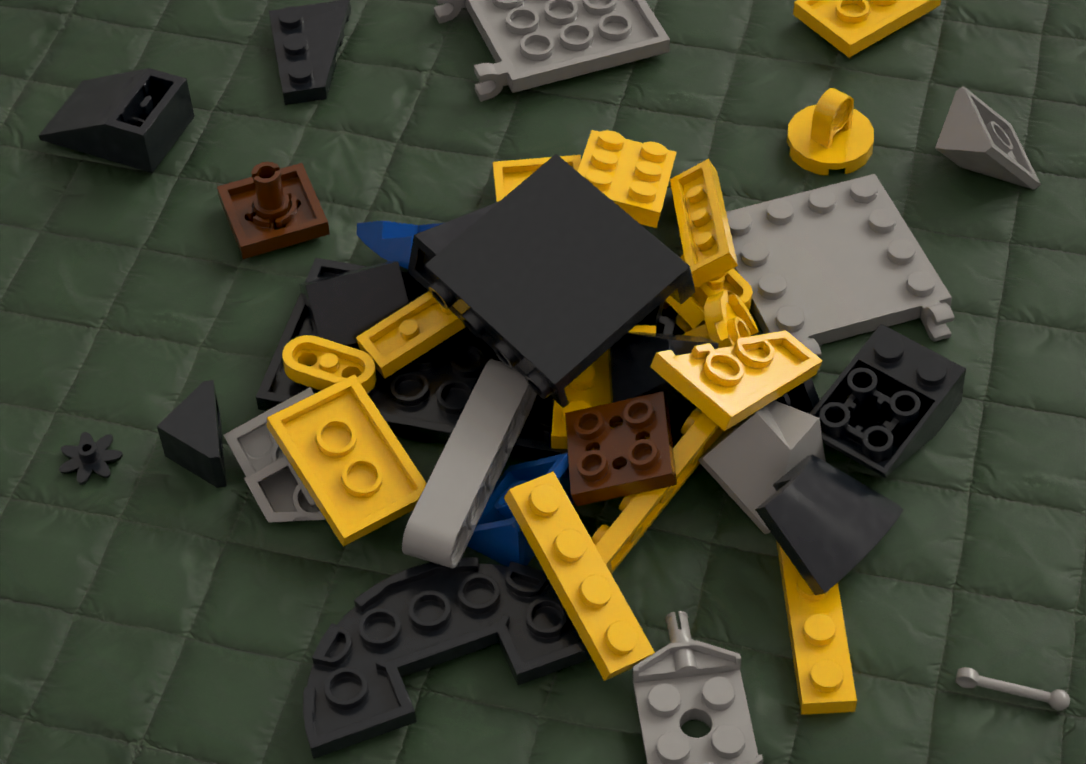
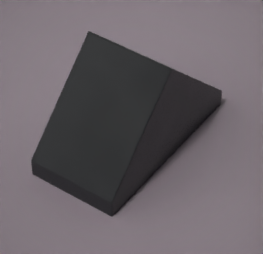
M203 381L157 426L165 457L216 488L226 487L219 402L214 381Z

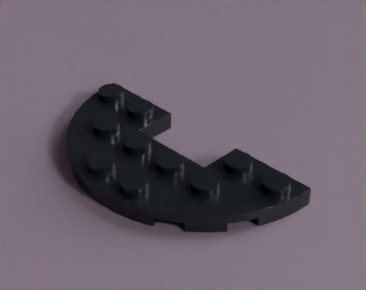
M478 557L461 558L455 568L433 562L411 567L375 584L354 600L355 607L337 625L334 623L330 625L312 657L313 666L308 678L307 687H304L303 693L304 723L312 757L316 759L417 722L415 710L402 677L499 643L517 685L592 659L545 572L510 561L508 567L479 563Z

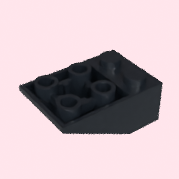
M146 68L83 80L39 134V138L48 143L153 173L195 117L187 79Z
M880 324L809 414L820 418L824 444L886 478L936 436L962 402L966 368Z

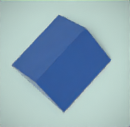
M568 453L509 466L497 481L467 546L508 567L510 561L528 565L535 554L504 497L510 488L554 471L573 505L575 502L570 490Z

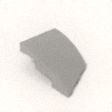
M311 387L223 435L246 475L244 480L268 522L326 520L267 428L268 416L313 395L314 392Z

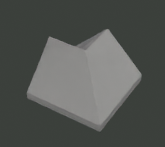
M962 86L954 95L935 149L961 168L1033 190L1040 186L1039 179L1012 125L967 88Z
M774 400L724 431L698 461L764 534H768L770 530L755 509L777 492L773 484L809 455L813 454L825 461L820 418Z

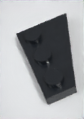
M338 0L297 7L290 6L269 11L285 105L327 99L336 68V55L339 46H342L345 36V23L349 21L351 14L350 0Z

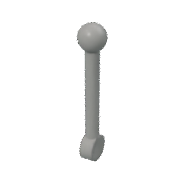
M967 667L957 670L956 683L963 688L980 686L1047 702L1057 711H1063L1070 704L1068 693L1061 689L1047 692L980 676L976 670Z

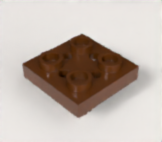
M262 162L252 169V177L217 186L219 200L243 259L330 234L327 218L302 163L280 169L273 162Z
M663 391L565 413L570 490L576 506L677 485L669 406ZM623 422L622 425L615 426V428H611L613 424Z

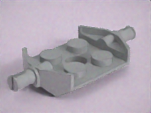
M678 611L677 625L675 612L669 613L665 617V621L668 627L670 643L633 666V686L647 764H762L763 757L762 754L758 755L740 672L741 655L693 640L688 623V614ZM699 720L706 723L711 731L703 737L693 738L686 735L681 730V726L687 721Z

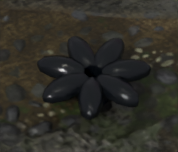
M83 432L78 446L65 445L61 447L62 453L70 458V460L62 464L59 471L62 474H72L78 471L77 481L80 485L87 483L92 471L102 478H109L111 471L106 463H114L121 460L123 453L118 450H108L113 443V436L111 434L105 435L95 443L89 433Z

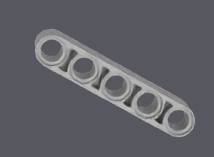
M493 359L486 363L408 520L402 541L403 554L450 568H455L461 560L537 395L529 386L525 377L514 367L510 369L503 362Z

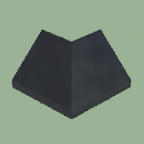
M629 331L608 349L611 403L663 391L668 402L670 417L688 418L697 407L656 373L650 365L656 352L672 350L677 356L691 353L696 345L710 343L714 349H717L719 343L700 336Z

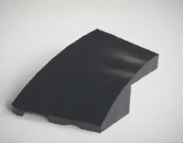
M813 454L807 456L775 482L773 487L777 492L755 509L815 595L825 594L850 572L878 544L903 512V509L897 503Z

